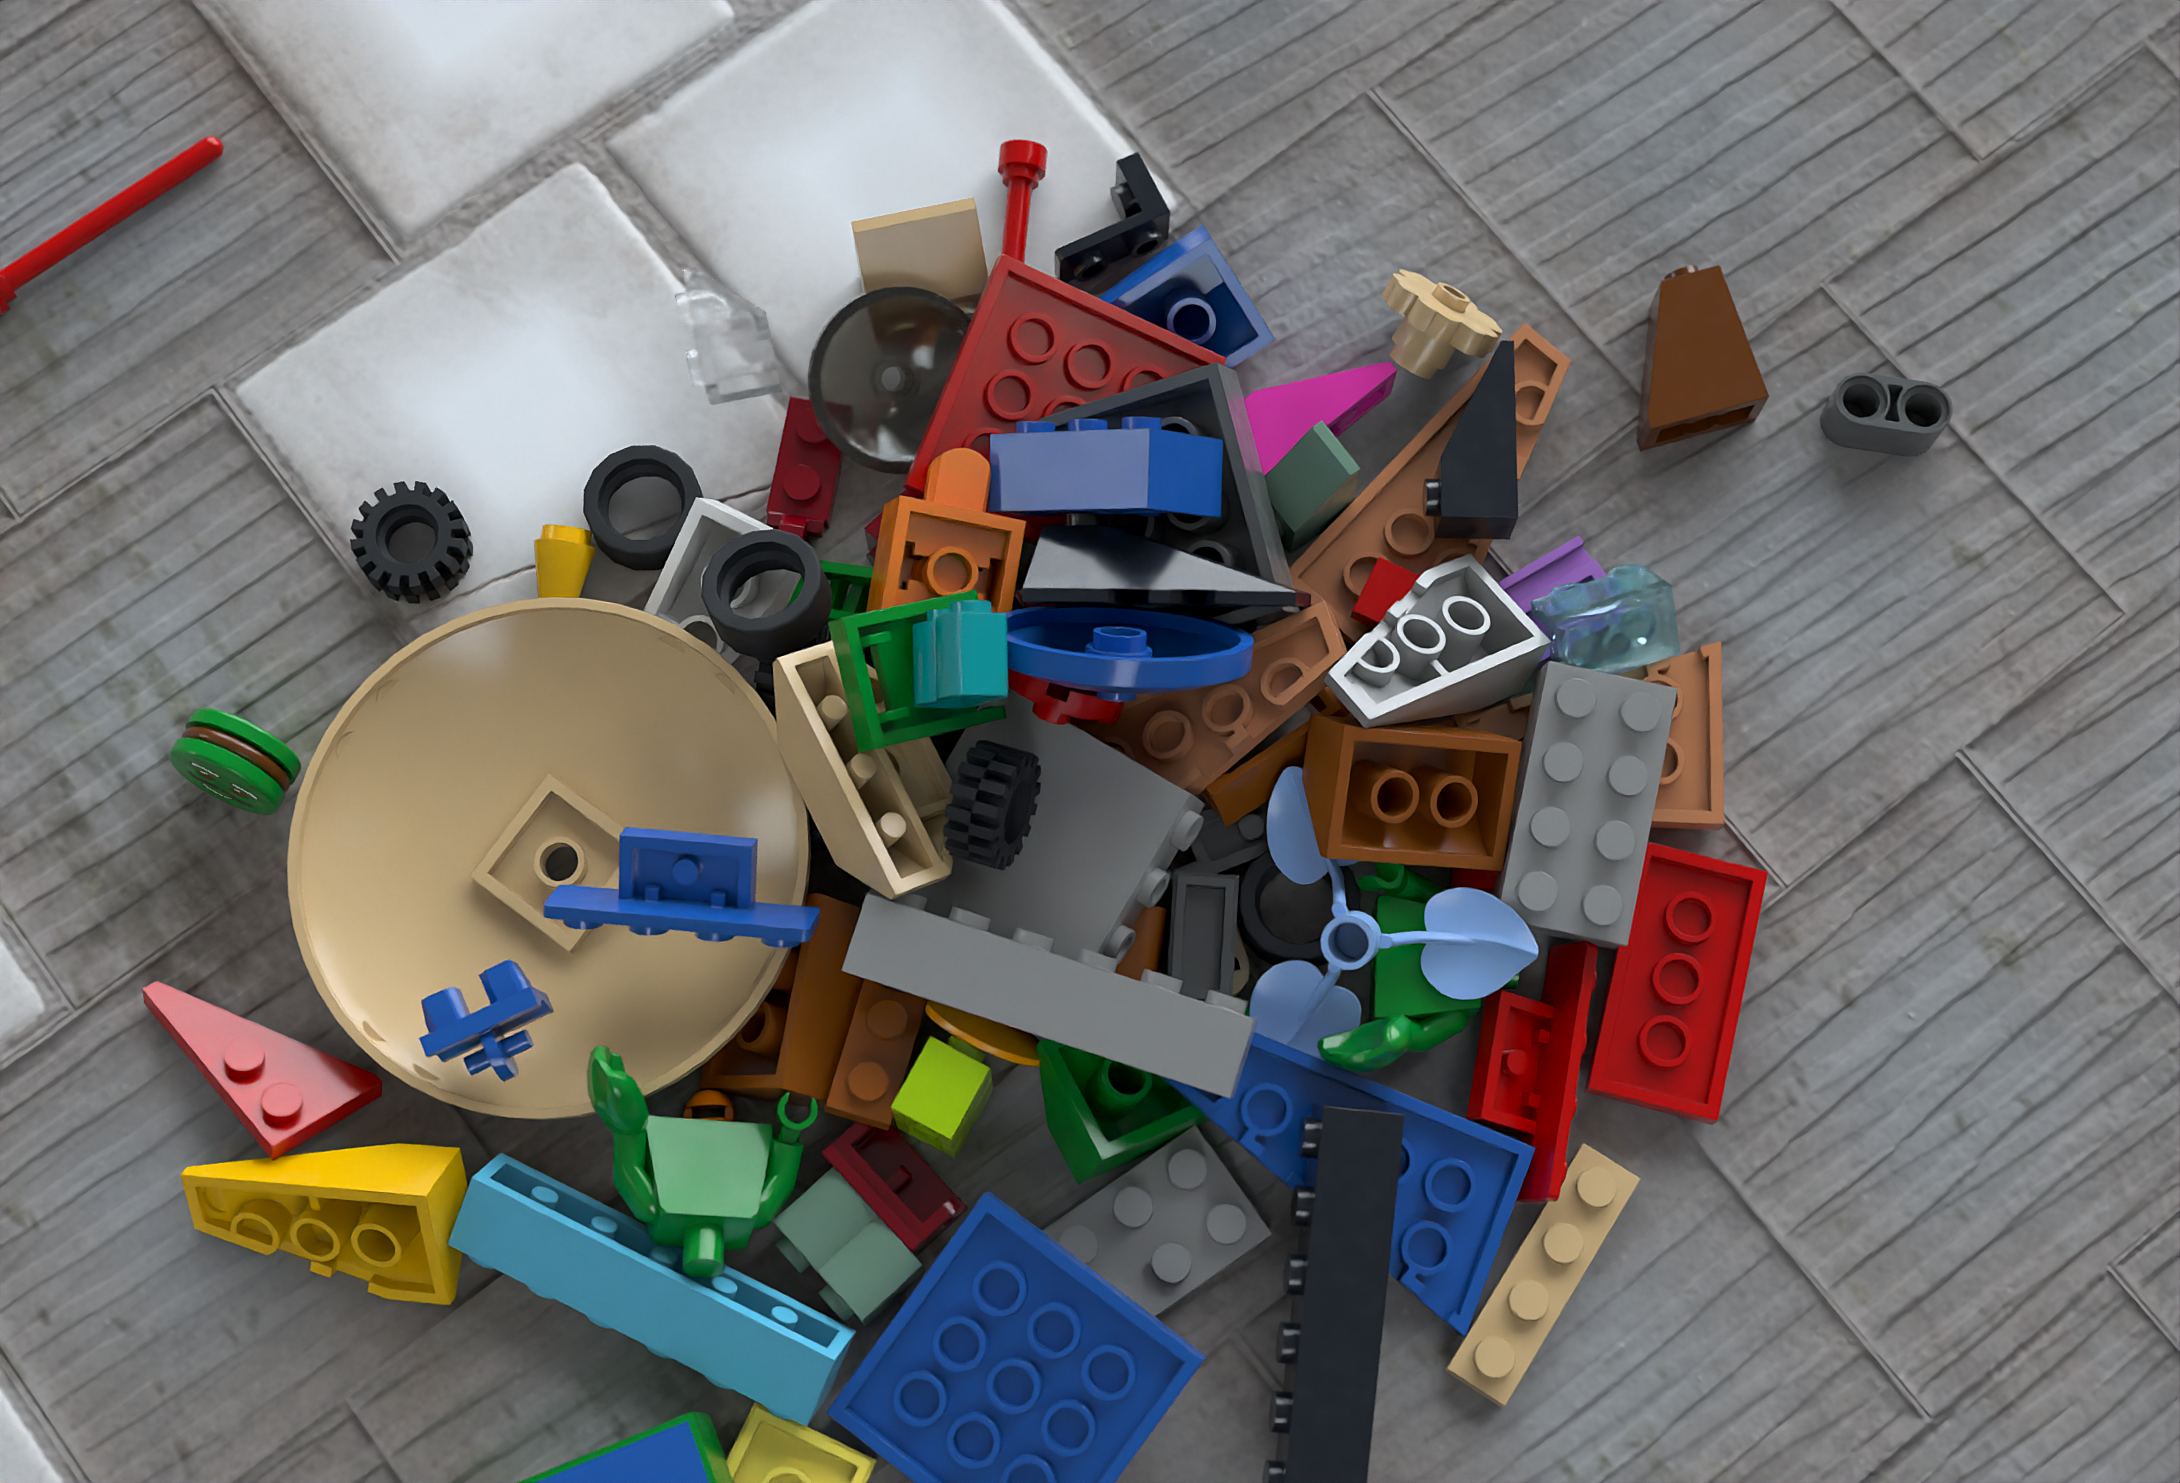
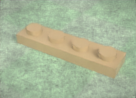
M1583 1143L1567 1166V1174L1561 1186L1559 1199L1555 1202H1546L1444 1371L1501 1408L1504 1407L1639 1183L1640 1178Z

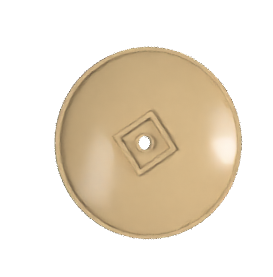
M563 597L517 600L486 607L455 618L408 644L390 657L362 683L346 701L326 730L309 763L301 784L290 827L287 875L293 928L309 974L334 1018L360 1048L383 1068L410 1086L441 1101L474 1112L511 1119L553 1120L597 1114L592 1107L588 1095L587 1069L590 1053L599 1045L607 1046L612 1053H618L622 1057L626 1073L636 1081L644 1099L683 1079L712 1058L735 1037L753 1016L775 984L792 947H770L764 945L761 942V938L735 936L728 941L710 942L698 939L695 936V932L669 930L661 935L644 936L632 933L629 930V926L603 924L601 927L588 930L572 929L566 927L563 924V920L544 918L543 904L559 885L619 889L620 834L626 827L758 838L756 902L805 906L811 863L809 812L778 749L776 719L753 687L727 660L709 645L684 629L657 616L617 603L586 598ZM560 847L573 848L578 856V866L574 874L566 880H551L546 872V862L549 855ZM506 960L518 963L532 987L546 993L554 1010L553 1013L504 1035L507 1038L526 1029L534 1044V1047L514 1056L518 1075L505 1082L498 1077L492 1067L474 1075L468 1072L464 1063V1057L483 1049V1046H479L444 1063L441 1062L437 1055L430 1058L426 1057L419 1040L420 1037L429 1033L422 1009V999L443 989L456 987L461 990L470 1014L489 1006L491 1003L479 975L484 970Z

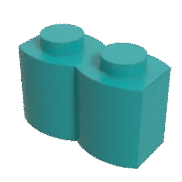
M955 601L950 603V609L927 611V621L912 626L913 707L969 708L983 705L984 702L1008 698L1006 613H991V602Z

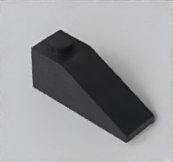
M1501 340L1440 457L1434 479L1425 478L1423 515L1434 517V538L1509 540L1518 520L1513 340Z

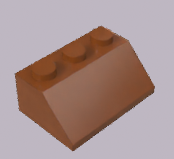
M1311 714L1302 782L1320 856L1329 859L1503 871L1522 742L1480 729L1404 722L1364 728L1356 718Z
M821 893L807 894L805 906L820 908V923L810 941L801 942L798 946L792 947L775 984L753 1016L733 1039L704 1063L699 1089H714L727 1095L776 1103L784 1093L790 1092L786 1103L788 1105L808 1106L810 1098L813 1097L816 1100L817 1106H826L865 979L841 971L862 908Z

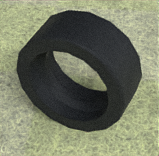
M636 445L610 454L593 469L584 488L583 513L598 548L614 563L635 571L660 570L664 568L696 497H704L693 469L680 456L655 445ZM640 477H659L665 479L678 490L681 497V515L677 523L666 533L650 540H631L623 537L613 528L609 519V502L612 495L625 483Z
M778 529L751 531L730 540L712 557L702 576L701 598L720 639L736 653L761 659L785 656L803 648L818 635L831 613L832 590L812 546L796 534ZM783 569L801 575L804 585L798 597L783 611L769 617L753 619L741 617L733 613L730 603L737 590L751 577L765 571Z
M1267 849L1250 864L1239 886L1237 923L1243 940L1260 959L1272 965L1290 960L1307 961L1316 967L1329 963L1322 952L1321 936L1306 943L1287 942L1275 936L1265 925L1260 912L1261 894L1266 884L1276 875L1282 873L1276 866L1270 850ZM1340 866L1344 875L1346 907L1348 911H1360L1361 893L1354 873L1348 866ZM1328 871L1322 879L1332 889V879Z

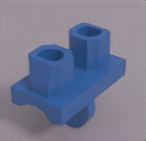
M512 960L501 962L484 970L479 975L491 1005L470 1014L461 990L456 987L443 989L421 1000L425 1023L429 1033L420 1037L419 1040L426 1057L430 1058L437 1055L441 1062L445 1063L479 1046H483V1049L464 1057L465 1066L471 1075L489 1067L494 1069L503 1082L518 1075L514 1056L534 1047L533 1041L526 1029L507 1038L504 1035L551 1014L554 1010L547 994L532 987L518 963Z

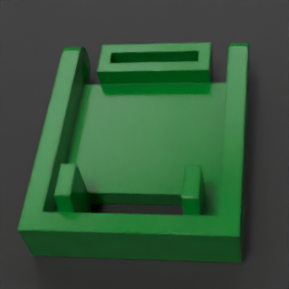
M976 590L845 616L828 622L859 753L1007 718L1004 705L998 707L988 706L980 711L976 710V706L969 708L913 707L912 626L927 621V611L950 609V603L955 601L979 600ZM865 648H871L886 712L878 713L863 653Z

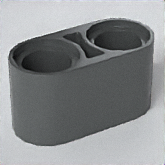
M1853 373L1845 377L1837 385L1822 410L1820 422L1825 436L1839 446L1899 456H1918L1927 452L1951 420L1953 408L1948 394L1938 385L1924 381L1870 373ZM1843 403L1858 405L1863 409L1867 418H1858L1851 415ZM1905 412L1919 414L1924 418L1928 427L1914 425L1909 421Z

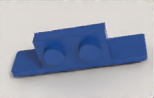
M626 827L621 832L619 841V889L559 885L544 902L543 917L563 920V924L566 927L579 930L595 929L603 924L629 926V930L632 933L644 936L661 935L669 930L695 932V936L698 939L710 942L728 941L735 936L761 938V942L770 947L790 948L798 946L801 942L810 941L820 923V908L756 902L758 838Z

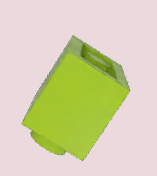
M931 1036L892 1103L891 1109L898 1129L956 1160L993 1093L991 1069L982 1063L986 1055L976 1047L957 1037L951 1036L947 1044Z

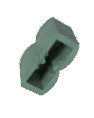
M834 1167L773 1221L783 1233V1236L774 1243L775 1246L800 1273L811 1265L827 1282V1285L819 1292V1295L844 1323L856 1315L867 1326L925 1272L920 1261Z

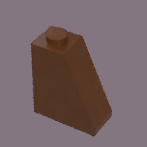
M1720 265L1699 270L1697 266H1686L1674 270L1661 280L1650 305L1636 438L1640 452L1755 421L1769 398Z

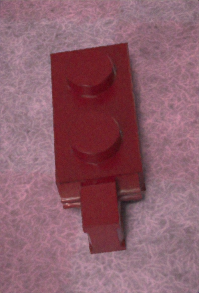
M790 396L766 509L768 516L767 526L796 534L807 543L809 536L823 538L825 528H830L852 420L851 406Z

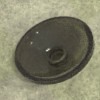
M891 286L871 290L857 296L842 306L828 320L820 332L813 347L808 368V392L811 407L817 423L828 440L842 454L864 467L889 474H908L970 325V317L945 297L932 291L908 286ZM895 367L900 373V382L896 388L888 390L882 383V375L887 368Z

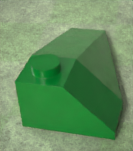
M1250 1007L1245 1009L1244 1015L1249 1016ZM1048 1038L1040 1041L1036 1046L1037 1055L1040 1059L1039 1070L1047 1127L1078 1185L1142 1156L1180 1136L1194 1125L1198 1127L1210 1120L1157 1074Z

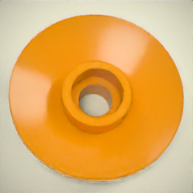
M928 1000L925 1006L927 1015L936 1024L955 1037L1004 1060L1025 1066H1040V1059L1036 1048L1040 1041L1033 1033Z

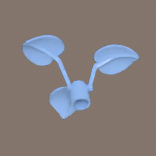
M1291 766L1282 772L1272 792L1267 814V840L1271 856L1280 871L1298 884L1314 883L1329 871L1333 890L1332 912L1335 919L1327 924L1321 936L1322 952L1329 961L1328 971L1325 976L1312 963L1302 960H1290L1274 965L1257 981L1250 1000L1249 1014L1250 1017L1258 1019L1256 1033L1323 1060L1317 1049V1042L1321 1038L1349 1031L1360 1025L1361 1005L1358 998L1348 989L1334 985L1341 970H1354L1362 967L1378 953L1380 948L1415 943L1426 944L1421 954V968L1426 979L1440 993L1462 1000L1485 997L1499 990L1518 972L1536 960L1539 952L1538 946L1523 919L1503 901L1482 890L1458 887L1447 889L1433 896L1427 902L1424 911L1427 931L1381 934L1377 922L1371 916L1360 911H1348L1346 907L1344 875L1340 866L1352 865L1358 861L1329 859L1320 856L1302 782L1303 769Z

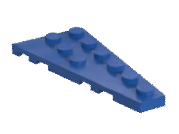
M1256 1032L1254 1033L1233 1098H1227L1160 1076L1292 1191L1295 1185H1304L1307 1158L1298 1156V1133L1302 1117L1312 1116L1313 1103L1404 1114L1389 1275L1457 1334L1466 1336L1535 1152V1147L1363 1076L1333 1066L1324 1060Z

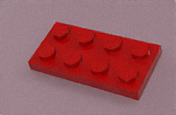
M1652 842L1647 843L1628 945L1614 950L1584 1092L1711 1125L1718 1121L1768 871Z

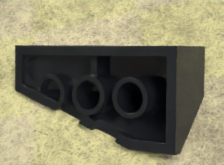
M1066 513L1065 525L1043 526L1022 588V601L1056 605L1311 607V594L1133 531L1104 525V514Z

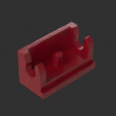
M855 1122L834 1143L821 1152L826 1163L831 1168L834 1167L915 1257L968 1210V1206L947 1186L891 1124L887 1131L861 1122Z

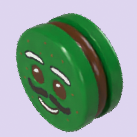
M200 708L192 713L186 723V730L183 732L182 737L176 740L169 753V760L173 767L192 784L227 804L261 815H271L279 810L285 799V793L288 791L289 786L295 782L301 771V762L296 754L278 738L245 719L211 708Z

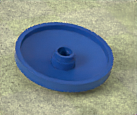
M1055 605L1005 612L1007 614L1009 669L1045 682L1095 691L1096 697L1103 700L1132 701L1136 699V694L1180 692L1212 686L1243 677L1252 668L1253 637L1239 627L1211 618L1167 610L1110 605Z

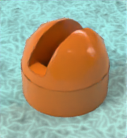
M706 1089L695 1093L687 1101L683 1110V1118L693 1119L694 1109L725 1108V1118L699 1119L737 1122L738 1117L737 1110L731 1099L723 1092L714 1089Z

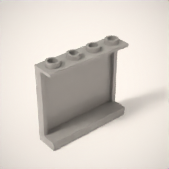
M1008 688V698L984 702L977 709V711H980L988 706L998 707L1004 705L1007 718L966 728L944 766L952 782L957 783L959 780L957 770L961 761L967 763L966 753L971 747H975L976 742L979 740H988L1031 752L1038 756L1039 761L1037 765L1041 766V775L1036 782L1041 783L1040 794L1034 800V803L1038 804L1036 814L1031 815L1029 820L1031 830L1028 837L1023 836L1022 838L1023 848L1019 855L1014 854L1013 864L1010 867L1006 866L1005 870L995 869L952 856V871L946 879L910 893L928 898L924 909L926 912L949 919L952 907L960 908L990 918L991 921L987 932L1012 939L1015 929L1018 927L1055 939L1051 949L1052 953L1076 960L1079 949L1083 948L1117 959L1119 964L1126 957L1134 943L1136 932L1132 930V927L1144 907L1152 908L1163 895L1170 879V875L1165 871L1178 849L1181 851L1187 850L1199 834L1203 824V817L1199 814L1205 803L1070 723L1056 725L1038 718L1032 712L1034 702ZM873 888L869 891V894L886 898Z

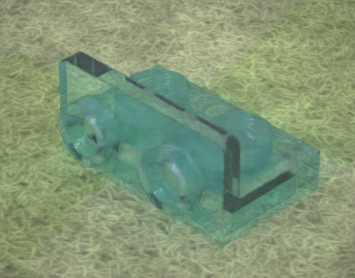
M1637 564L1621 565L1610 570L1606 577L1584 584H1562L1553 588L1550 591V595L1530 602L1532 615L1546 625L1548 639L1551 641L1549 648L1552 662L1617 675L1681 653L1672 585L1646 566Z

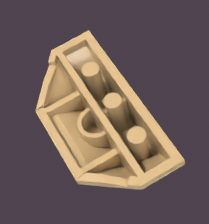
M829 641L777 658L773 663L778 749L835 864L890 900L946 879L951 874L953 859L944 846L947 837H943V827L949 821V818L944 817L946 805L952 802L953 794H949L953 782L930 737L859 753L833 642ZM867 665L878 713L886 712L876 670Z

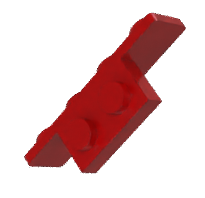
M1587 941L1551 947L1548 955L1541 1002L1504 990H1497L1486 996L1466 1119L1519 1135L1520 1142L1536 1148L1516 1200L1521 1203L1557 1201L1560 1196L1561 1186L1566 1178L1567 1161L1565 1158L1571 1121L1577 1109L1576 1087L1581 1057L1587 1045V1033L1585 1030L1591 993L1597 980L1595 965L1598 946Z

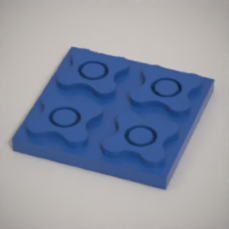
M988 1191L980 1198L826 1413L915 1483H1115L1207 1356Z

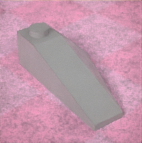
M1467 554L1425 571L1415 581L1409 593L1400 602L1397 600L1389 608L1383 620L1370 633H1365L1327 673L1324 682L1364 728L1478 711L1521 692L1551 641L1471 554Z

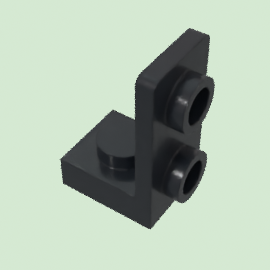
M1139 152L1116 161L1115 186L1110 188V193L1114 206L1122 220L1055 250V275L1058 280L1065 283L1075 279L1079 282L1091 280L1102 274L1109 264L1129 255L1134 258L1146 256L1158 249L1163 241L1168 239L1170 210Z

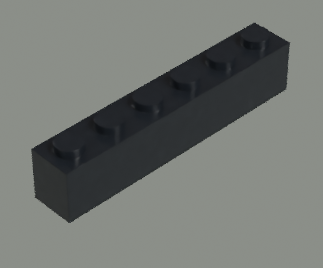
M1313 1103L1312 1116H1303L1301 1119L1298 1133V1156L1307 1158L1304 1185H1295L1290 1211L1291 1225L1300 1226L1297 1254H1287L1283 1276L1284 1294L1293 1295L1290 1322L1280 1323L1276 1342L1277 1363L1285 1364L1283 1391H1273L1269 1409L1270 1432L1278 1433L1275 1460L1265 1461L1262 1483H1367L1404 1114Z

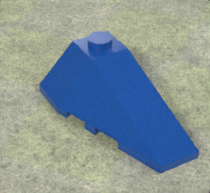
M1203 224L1150 258L1099 297V299L1227 358L1224 366L1230 369L1276 340Z

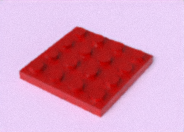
M1001 254L993 266L905 479L903 488L924 497L929 465L936 457L955 448L974 450L980 453L990 464V434L1016 433L1017 422H1040V418L1208 364L1218 362L1224 365L1227 358L1005 254ZM988 493L985 513L1026 521L1023 541L1037 547L1044 525H1065L1064 516H1022L988 512Z

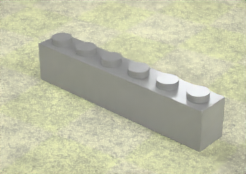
M869 893L866 894L841 971L1227 1098L1235 1096L1258 1023V1019L1244 1015L1248 1002L1212 990L1208 991L1205 1002L1179 994L1183 983L1182 980L1148 969H1144L1140 981L1116 974L1115 970L1119 960L1083 948L1079 949L1076 960L1051 952L1055 939L1016 927L1012 939L987 932L991 921L990 918L952 907L949 919L924 911L928 898L913 893H907L891 900L887 897L883 898Z

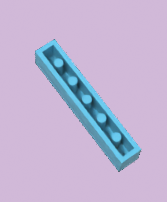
M501 1152L471 1178L447 1245L467 1254L474 1263L485 1268L497 1269L526 1284L533 1293L544 1298L556 1299L585 1314L592 1323L603 1328L615 1329L644 1344L653 1354L666 1359H674L704 1374L712 1384L724 1389H733L765 1405L766 1409L773 1415L782 1419L794 1420L806 1427L829 1396L856 1330L724 1265L723 1272L714 1277L696 1278L687 1275L683 1271V1247L658 1246L650 1240L648 1226Z

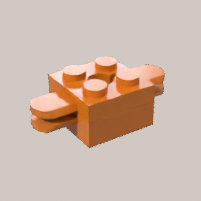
M955 448L944 452L929 465L923 500L900 495L884 504L866 612L970 590L977 591L980 601L991 602V613L1011 611L1026 521L985 513L992 474L989 462L980 453L969 448Z

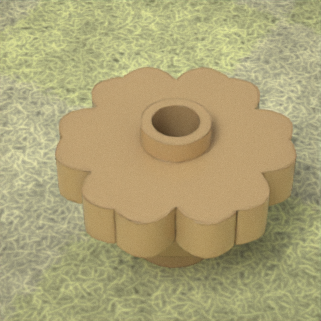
M1400 269L1397 274L1393 273L1381 294L1391 309L1404 316L1392 337L1395 345L1390 352V357L1404 369L1425 379H1432L1437 369H1445L1456 349L1467 355L1485 358L1487 353L1492 351L1503 333L1497 326V323L1491 317L1478 311L1477 307L1465 294L1445 283L1439 282L1434 284L1424 276Z

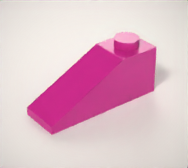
M1388 361L1260 389L1244 399L1264 477L1309 429L1321 420L1337 438L1391 395L1397 369Z

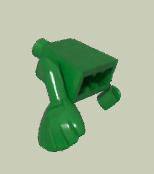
M1374 862L1377 867L1378 876L1359 877L1358 886L1363 891L1384 890L1387 894L1378 895L1372 908V918L1377 922L1381 934L1427 931L1424 921V911L1427 902L1433 896L1445 890L1430 879L1404 867L1403 864ZM1415 943L1380 948L1378 953L1370 960L1369 1023L1349 1031L1323 1037L1317 1042V1049L1323 1060L1333 1066L1353 1072L1376 1071L1394 1062L1405 1051L1426 1052L1462 1032L1467 1020L1474 1018L1479 1011L1481 998L1467 1000L1451 998L1440 993L1431 985L1421 968V954L1426 944ZM1519 972L1500 989L1516 990Z
M602 1045L595 1047L590 1053L587 1069L588 1095L593 1109L604 1122L603 1124L613 1133L614 1186L634 1216L643 1222H647L649 1237L654 1244L658 1246L683 1247V1271L687 1275L696 1278H710L721 1274L724 1270V1250H741L746 1248L752 1230L767 1227L792 1194L804 1149V1143L799 1141L802 1129L809 1127L817 1117L818 1106L816 1100L811 1097L808 1103L806 1118L802 1122L793 1123L785 1115V1105L790 1092L784 1093L775 1105V1115L782 1127L780 1135L773 1137L772 1124L648 1116L644 1097L636 1081L626 1073L622 1057L618 1053H612L610 1048Z

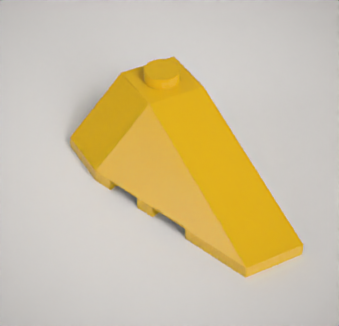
M395 1143L280 1156L275 1160L261 1158L189 1166L180 1174L194 1229L265 1255H270L277 1249L310 1260V1271L331 1278L334 1272L338 1270L368 1281L367 1292L386 1299L450 1305L456 1297L463 1252L447 1245L468 1189L460 1148Z

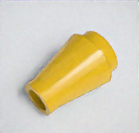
M542 525L540 539L533 540L538 598L580 597L596 552V548L591 546L592 532L566 525Z

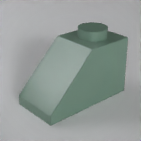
M1322 420L1311 427L1264 477L1282 545L1290 554L1325 531L1352 503L1361 470Z

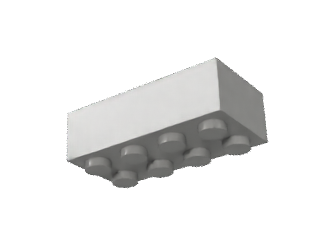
M1548 661L1537 671L1519 760L1503 871H1497L1492 894L1511 907L1523 919L1531 932L1578 942L1587 941L1610 949H1617L1628 945L1678 688Z

